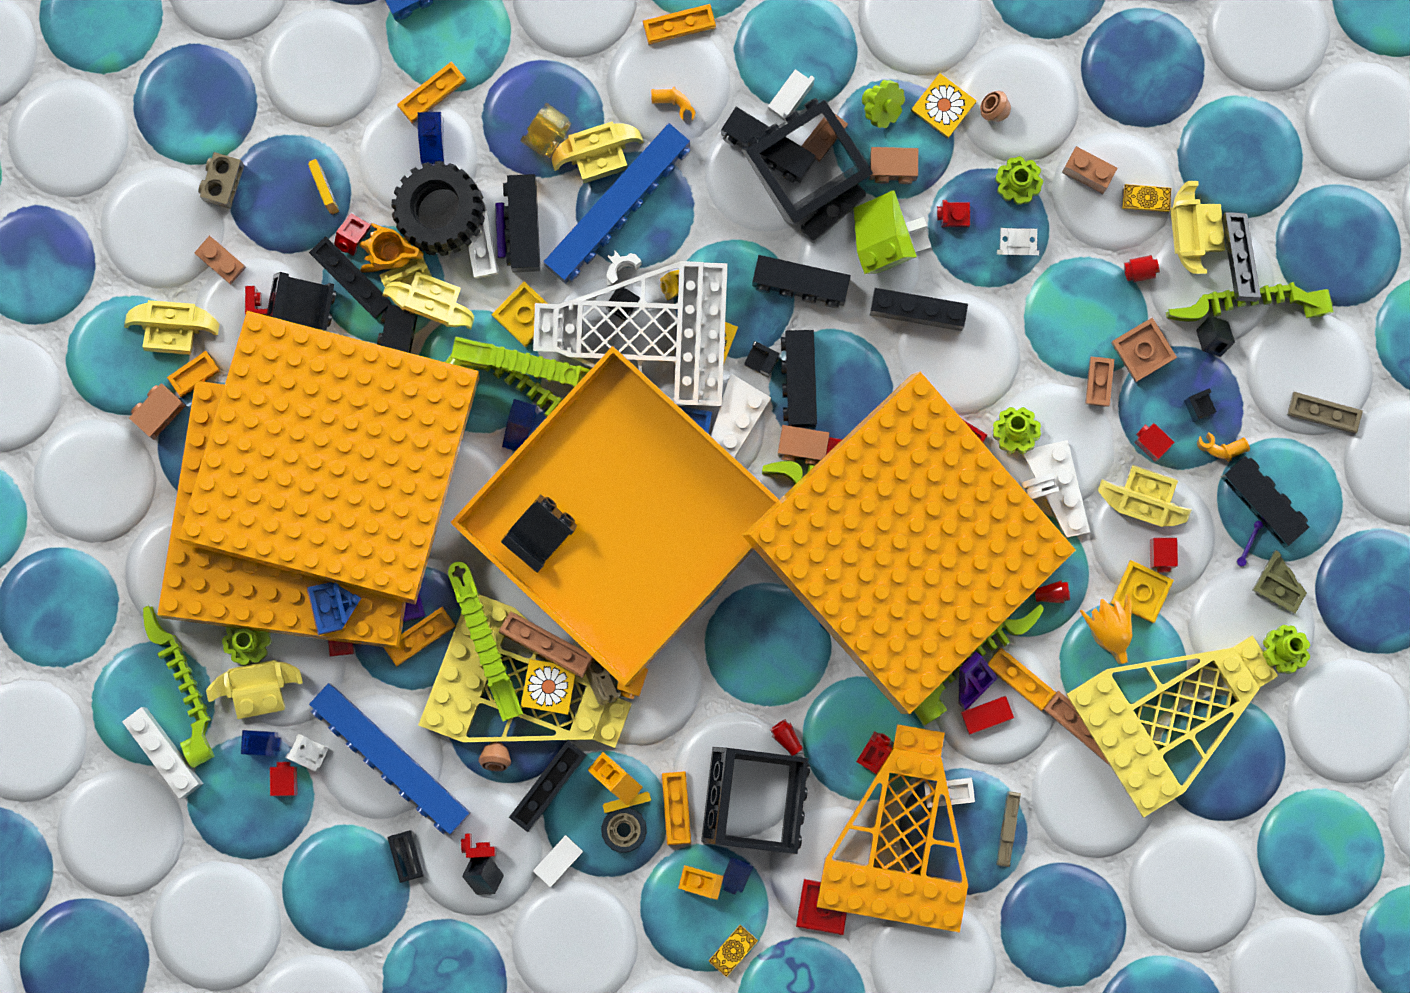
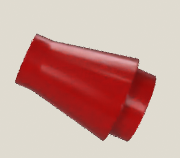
M1060 580L1038 587L1035 590L1036 602L1065 604V601H1070L1068 582Z
M784 719L770 729L773 734L772 738L784 747L791 756H794L803 749L791 722L788 723Z

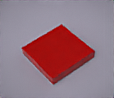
M804 879L796 927L844 935L847 912L817 907L821 882Z

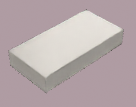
M565 835L533 872L551 887L583 851Z

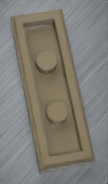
M1293 392L1287 415L1356 434L1363 410Z

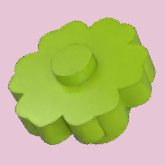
M883 80L880 86L875 85L873 88L867 89L862 95L865 117L871 120V125L887 128L890 122L895 123L902 113L901 105L905 102L904 90L899 88V84L894 81Z
M1022 156L1009 158L1006 165L998 168L995 182L999 184L998 194L1005 201L1013 199L1016 205L1030 203L1032 196L1039 195L1043 185V179L1039 177L1041 168L1033 160L1025 162Z
M1009 407L1000 412L999 420L993 424V438L999 441V448L1009 454H1013L1016 450L1020 454H1025L1034 449L1035 441L1039 440L1041 436V424L1034 420L1035 414L1032 411H1028L1025 407L1019 408L1018 411L1013 407Z
M1281 625L1276 630L1269 631L1263 640V645L1267 648L1263 652V657L1269 666H1276L1278 673H1294L1297 669L1305 667L1310 659V654L1307 651L1310 647V642L1307 640L1305 633H1297L1295 626Z
M226 627L228 635L222 638L223 650L225 653L231 654L233 662L245 666L250 661L259 663L262 658L268 655L266 647L272 643L270 632Z

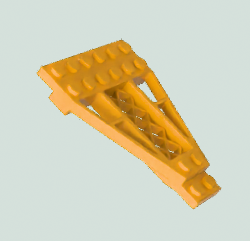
M897 724L891 753L824 859L817 907L960 933L968 881L941 758L944 732ZM889 773L897 774L889 779ZM904 775L921 779L910 785ZM901 776L908 788L896 795L889 784ZM927 779L936 781L935 788L931 786ZM925 780L932 792L920 799L913 788ZM878 783H881L874 826L869 828L853 825ZM888 787L894 797L884 804ZM911 790L918 801L906 809L899 797ZM941 794L945 797L953 842L933 838L939 796ZM933 795L932 807L929 812L923 802ZM897 800L904 811L892 819L885 807ZM921 804L928 815L916 823L909 811ZM884 811L890 821L880 827ZM907 814L914 825L902 833L895 821ZM929 819L925 836L919 825ZM893 823L900 835L888 842L881 831ZM917 828L924 839L911 846L905 835ZM849 829L873 834L869 859L866 865L832 859ZM880 835L886 845L876 851L878 836ZM900 838H903L910 849L897 856L891 845ZM925 842L921 860L914 849ZM933 844L955 847L962 878L961 881L926 875L930 848ZM889 847L896 858L884 866L877 855ZM913 852L919 863L907 870L900 859ZM875 858L881 867L873 866ZM898 861L905 872L887 868ZM921 866L920 874L911 873Z

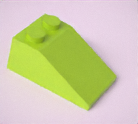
M890 191L854 207L857 254L864 274H879L917 257L895 191Z

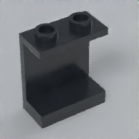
M275 273L273 275L266 316L325 331L332 321L330 307L336 298L334 284L328 283L323 285L289 277L288 273Z
M540 494L504 535L501 543L538 573L546 560L569 534H573L577 524L570 514L562 513L551 498Z

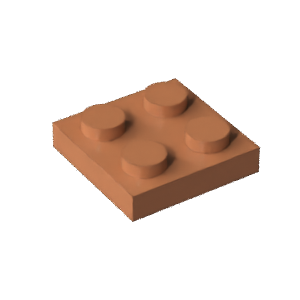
M1153 317L1111 342L1135 383L1177 358Z

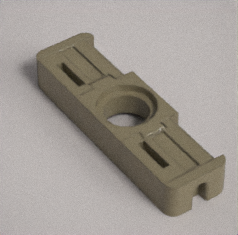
M575 640L573 641V645H574V646H576V647H578L579 649H581V650L587 652V651H586L582 646H580ZM594 659L591 664L600 665L602 672H594L590 665L585 674L598 704L604 705L616 702L620 693H617L610 678L611 674Z
M1007 791L996 865L1010 867L1021 793Z

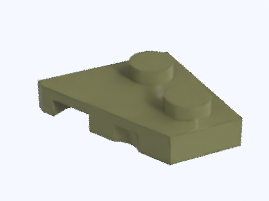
M1275 550L1252 591L1295 614L1307 592L1301 583H1298L1292 570L1285 564L1280 552Z

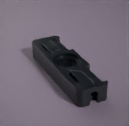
M859 184L854 185L818 209L817 213L805 223V226L801 225L800 230L808 236L812 243H815L866 197V192ZM829 206H837L840 209V214L834 218L828 216L826 210Z

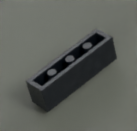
M736 106L722 127L721 135L724 136L722 139L732 146L737 144L744 148L746 147L745 142L752 137L757 136L760 138L766 134L765 129L769 126ZM786 136L759 153L770 170L774 171L776 168L783 173L782 176L792 183L795 181L798 183L802 182L816 157L815 154Z
M507 175V182L503 183V195L508 197V206H504V218L509 220V229H505V241L510 243V252H506L507 266H511L513 273L541 271L536 175Z
M758 255L752 286L756 287V290L759 292L770 293V290L779 292V295L782 297L793 298L794 295L802 297V301L808 303H816L817 300L825 302V306L839 308V305L844 306L851 275Z
M874 288L869 315L962 331L965 327L968 303Z
M388 304L387 310H383L381 324H384L383 333L378 335L377 345L411 353L418 314L405 309L402 310L397 305Z
M785 330V337H781V351H785L786 360H781L782 375H786V384H782V398H787V407H783V422L788 421V426L816 427L814 330Z
M1244 456L1225 472L1221 479L1258 520L1263 523L1284 548L1288 547L1310 528L1307 524L1308 520L1300 511L1296 512L1290 506L1292 502L1284 493L1280 494L1274 488L1276 484L1269 476L1266 475L1264 477L1258 470L1260 467L1257 462L1252 458L1248 459Z
M567 740L509 818L525 831L530 832L588 755Z

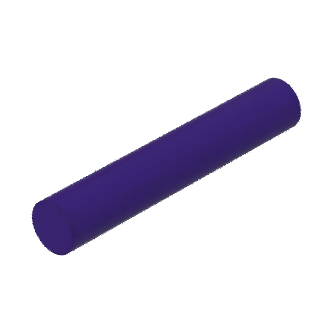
M503 202L495 203L497 255L500 259L506 258L507 252L504 218L505 203Z

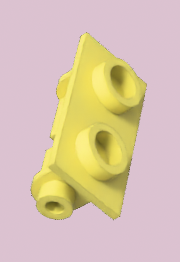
M424 258L413 259L402 268L391 269L379 275L384 287L391 282H401L411 286L417 271L432 277Z

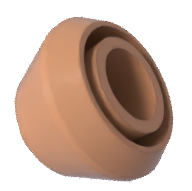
M994 91L987 94L980 106L981 115L986 120L996 122L1006 119L1011 110L1006 94L1002 91Z
M491 742L485 746L478 760L484 769L490 771H504L511 765L508 749L500 742Z

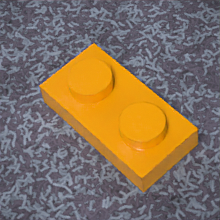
M684 865L678 889L718 900L724 876Z

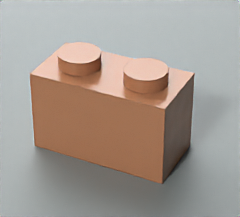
M1076 146L1062 173L1104 194L1118 168Z
M871 147L870 168L873 174L870 175L869 180H875V183L879 184L889 183V180H898L899 184H911L912 181H916L918 177V148Z
M162 383L159 386L155 385L148 392V398L143 403H138L131 410L132 415L129 417L132 422L153 440L186 406Z
M782 425L777 456H782L783 461L796 462V459L805 460L807 465H816L826 456L829 432Z

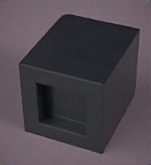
M622 287L614 291L609 301L638 303L640 297ZM606 307V310L611 312L615 307ZM621 307L628 316L634 310V308ZM619 309L613 313L624 321L628 319Z
M1210 315L1196 330L1203 352L1221 357L1235 343L1229 322Z
M754 341L744 365L769 378L780 353Z
M1210 388L1184 400L1193 422L1217 412L1209 396L1212 393Z
M475 857L470 859L462 877L475 894L483 895L495 894L504 874L491 857Z

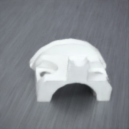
M1000 228V250H997V254L1039 255L1037 250V229ZM1004 236L1007 237V241H1006V242H1004V241L1002 240V238H1003ZM1031 237L1034 238V242H1033V243L1030 242V238H1031Z
M614 251V256L608 255L612 264L609 266L606 274L607 285L612 286L619 283L617 274L621 268L632 267L637 270L642 265L641 259L632 253L620 257L616 251Z
M297 734L296 741L285 758L316 772L323 762L328 747Z

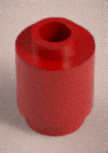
M1152 255L1129 259V262L1124 263L1126 280H1133V283L1156 278V273H1160L1158 260L1153 259Z

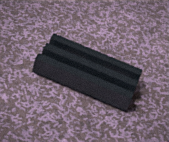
M409 830L388 836L399 882L402 883L423 877L412 831ZM407 836L417 871L416 874H413L403 838ZM395 839L399 840L400 848L408 873V876L404 877L402 867L394 842Z

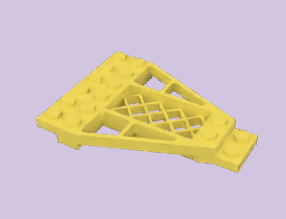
M479 594L478 598L480 604H483L484 615L488 618L487 623L493 631L494 641L497 642V650L502 655L507 656L501 660L504 662L509 659L514 672L508 675L509 677L516 675L521 685L515 691L516 693L521 690L524 691V685L518 673L527 670L528 666L517 670L512 658L528 664L529 659L536 660L538 654L533 653L531 658H525L503 650L501 646L505 636L499 634V630L510 611L524 619L526 618L514 607ZM461 613L418 726L464 743L595 740L616 748L632 703L618 698L616 702L599 705L586 674L583 679L575 676L574 685L576 684L581 697L571 701L570 705L581 701L576 716H574L570 707L569 712L572 720L560 725L554 712H547L537 716L533 708L531 710L534 717L526 714L516 716L555 730L556 734L554 736L507 737L511 723L515 718L513 717L508 719L502 737L469 738L467 735L479 704L483 703L496 709L498 708L489 692L487 677L484 675L485 672L479 662L480 658L475 651L476 647L473 640H471L469 628L466 627V620ZM579 684L587 686L584 695ZM484 690H486L490 701L482 698ZM552 714L557 726L539 719ZM573 723L570 731L562 728Z
M1252 635L1232 648L1106 669L1067 693L1066 696L1142 818L1187 790L1260 687L1278 677L1274 668L1267 664L1266 659L1263 657L1262 649ZM1196 658L1200 660L1199 663L1165 684L1159 682L1151 669V666ZM1212 662L1215 668L1208 667L1205 665ZM1145 668L1156 688L1141 699L1130 704L1116 684L1112 674ZM1199 669L1196 681L1185 678ZM1203 669L1215 672L1213 685L1200 682ZM1219 675L1228 689L1217 686ZM1183 681L1195 684L1193 698L1180 695ZM1179 682L1176 693L1164 691ZM1199 685L1212 688L1209 701L1197 699ZM1216 689L1228 692L1226 705L1213 703ZM1163 694L1175 696L1173 710L1160 707ZM1158 695L1156 706L1145 704V702ZM1233 695L1236 702L1230 705L1231 697ZM1179 698L1192 701L1189 714L1176 711ZM1196 702L1208 704L1205 718L1193 715ZM1142 706L1155 709L1152 722L1140 720ZM1212 706L1225 708L1210 717ZM1138 707V711H1137V715H1136L1133 710ZM1159 710L1172 713L1169 726L1156 724ZM1232 712L1233 716L1207 752L1204 753L1195 739V735ZM1176 714L1188 717L1185 730L1173 728ZM1192 718L1204 721L1190 730ZM1141 723L1151 725L1150 735H1148ZM1155 727L1168 729L1165 743L1153 740ZM1172 731L1184 733L1169 743ZM1188 739L1200 755L1201 760L1183 785H1180L1165 762L1163 755ZM1155 744L1162 745L1164 747L1158 750Z

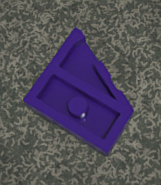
M977 652L967 658L959 668L958 704L965 710L998 679L984 658Z

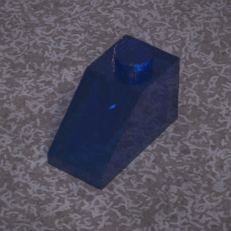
M418 112V141L421 165L427 162L432 165L436 161H443L445 164L444 118L441 112Z
M516 399L513 400L502 448L516 451L531 435L538 412L537 405Z
M242 730L241 754L277 756V751H281L282 738L278 737V732Z
M731 856L723 874L722 885L724 887L722 890L736 895L737 891L742 893L754 866Z

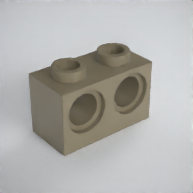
M214 152L212 158H209L206 163V178L199 185L198 193H200L201 199L205 202L231 209L244 163L240 159ZM228 164L229 169L226 173H218L221 165ZM216 186H221V193L218 196H212V189Z

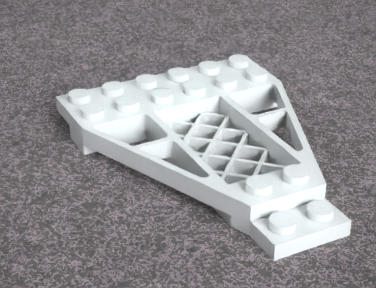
M680 261L561 304L535 303L533 351L558 352L593 368L595 365L593 360L595 358L601 359L605 355L596 352L605 344L610 349L611 346L608 341L619 333L627 342L619 352L621 353L630 345L638 355H622L628 360H636L638 362V369L641 372L642 364L647 360L672 361L675 363L674 397L670 398L675 404L722 406L727 263ZM678 268V302L676 304L647 303L645 301L646 279ZM639 281L642 282L641 300L638 303L596 301L597 296ZM584 306H592L583 314ZM597 306L615 308L606 316ZM621 307L639 309L629 317ZM594 308L604 317L595 327L585 318ZM645 308L663 310L653 318ZM618 309L628 318L619 328L608 319ZM669 309H678L677 318ZM641 310L651 318V321L642 329L632 320ZM665 311L675 320L666 330L656 321ZM583 320L592 329L584 337ZM607 320L615 331L605 340L596 329ZM628 322H631L639 330L630 340L620 332ZM654 322L663 333L652 342L643 331ZM676 324L677 342L667 333ZM593 332L603 341L594 351L584 342ZM640 334L651 343L641 353L631 344ZM664 335L675 344L665 354L655 345ZM582 344L590 353H582ZM653 346L662 356L643 354ZM676 348V357L667 356L673 349Z

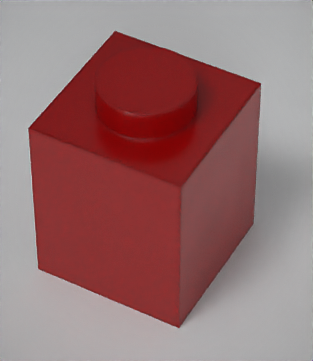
M1155 423L1150 427L1145 424L1136 433L1139 438L1134 442L1154 462L1175 443Z
M1152 538L1150 540V568H1157L1159 573L1171 572V568L1178 567L1177 538Z
M276 762V767H270V796L298 795L297 766H291V762Z

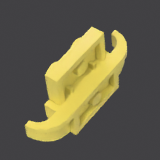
M612 121L568 135L569 138L562 142L553 153L552 164L555 171L559 170L561 165L570 161L572 165L577 164L583 183H587L625 171L628 168L622 149H626L625 144L630 142L641 144L644 141L640 131L635 127L627 124H614Z
M1187 181L1178 191L1173 207L1170 208L1175 254H1178L1183 266L1193 274H1207V269H1204L1201 264V257L1205 255V252L1225 251L1221 204H1200V199H1195V190L1199 186L1198 181Z
M418 271L411 286L401 282H391L385 286L382 294L384 297H390L402 310L405 309L442 323L447 327L466 326V328L471 330L474 322L473 313L468 308L456 303L461 288Z
M148 300V303L140 304L129 310L124 324V328H129L131 325H141L145 329L144 351L191 355L194 333L199 334L200 330H205L213 335H218L219 331L218 321L207 311L197 307L195 304Z
M1135 465L1131 466L1125 486H1117L1102 479L1098 488L1101 496L1117 512L1161 527L1175 526L1187 522L1192 509L1179 507L1171 503L1178 483L1177 479Z
M271 660L228 669V671L218 676L210 684L206 693L209 702L221 696L227 695V698L232 697L237 719L285 710L281 688L286 683L295 682L302 684L303 681L300 670L295 666Z

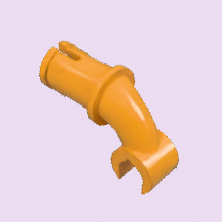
M672 87V89L651 90L652 104H677L680 107L679 114L683 121L686 110L692 112V121L696 118V111L691 106L688 98L675 87Z
M1211 433L1206 435L1209 441L1208 444L1202 441L1201 436L1197 440V446L1200 450L1207 451L1217 458L1226 459L1228 462L1232 461L1233 457L1250 451L1249 443L1245 437L1228 445L1222 444L1221 446L1215 444V437Z

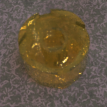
M546 102L544 109H540L527 128L529 132L526 137L523 135L520 142L542 157L548 156L550 158L558 147L559 142H557V139L559 137L563 139L570 130L572 124L569 122L570 118Z

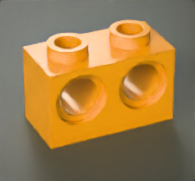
M604 752L588 769L596 779L626 805L643 788Z

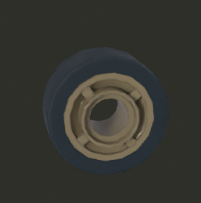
M629 807L611 811L603 820L601 826L602 838L605 844L614 851L620 853L631 852L639 848L644 842L647 834L646 822L638 811ZM621 823H627L631 828V832L627 837H622L617 832V828Z

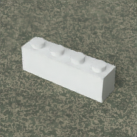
M139 708L122 721L179 799L186 798L203 785L202 781L147 708Z

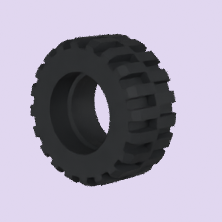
M436 161L435 165H431L429 162L423 163L422 169L418 170L416 167L411 169L410 172L412 174L408 178L404 175L400 180L403 183L402 186H396L394 190L396 199H392L391 207L394 209L392 217L397 224L396 228L410 244L429 255L435 256L436 253H439L441 256H446L449 254L448 251L457 253L461 251L460 246L465 244L468 247L472 243L470 238L473 235L477 237L480 233L479 224L483 225L485 217L482 215L483 211H486L485 203L482 201L484 197L473 179L463 169H458L456 165L451 163L445 165L443 161ZM445 189L454 192L459 199V208L454 219L440 228L425 227L420 222L418 216L419 207L423 199L436 190Z

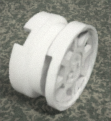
M1054 473L1021 482L1031 499L1059 491L1058 486L1053 481L1055 479Z

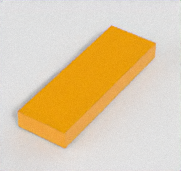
M710 4L643 20L648 45L716 28Z
M451 61L400 101L397 106L413 124L467 80Z
M442 606L402 633L399 649L383 648L396 667H398L455 628L456 625Z
M1001 647L987 663L999 678L1040 711L1045 708L1057 693Z
M686 771L662 773L667 845L690 844L691 833Z

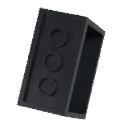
M817 98L808 101L804 104L805 109L799 113L797 111L791 112L784 117L785 122L780 125L775 123L765 129L766 134L760 138L757 136L752 137L745 142L746 147L741 149L784 221L791 224L802 220L873 174L868 163L825 99L817 100ZM822 113L854 166L793 205L759 153Z
M712 747L701 842L798 854V849H800L802 844L800 828L805 819L803 803L806 801L808 794L807 787L805 786L806 777L810 774L809 758L727 747ZM735 759L790 766L781 842L726 835Z

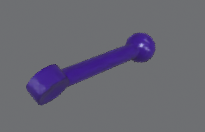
M1259 520L1255 521L1254 530L1245 550L1236 561L1238 566L1246 565L1247 554L1258 531L1263 528V523Z

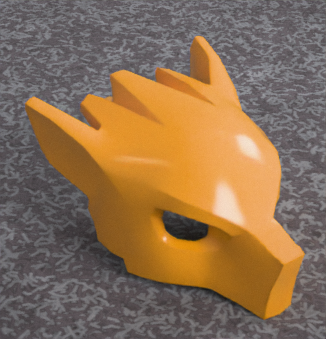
M371 223V226L377 231L371 232L370 238L360 242L359 245L369 254L365 256V260L371 262V264L361 266L360 271L362 273L402 268L411 259H422L424 254L395 230Z
M1127 593L1125 596L1124 610L1118 601H1114L1113 607L1104 599L1100 600L1099 612L1096 608L1093 609L1091 618L1083 610H1080L1095 642L1103 649L1109 651L1118 664L1128 662L1126 649L1132 640L1130 594Z

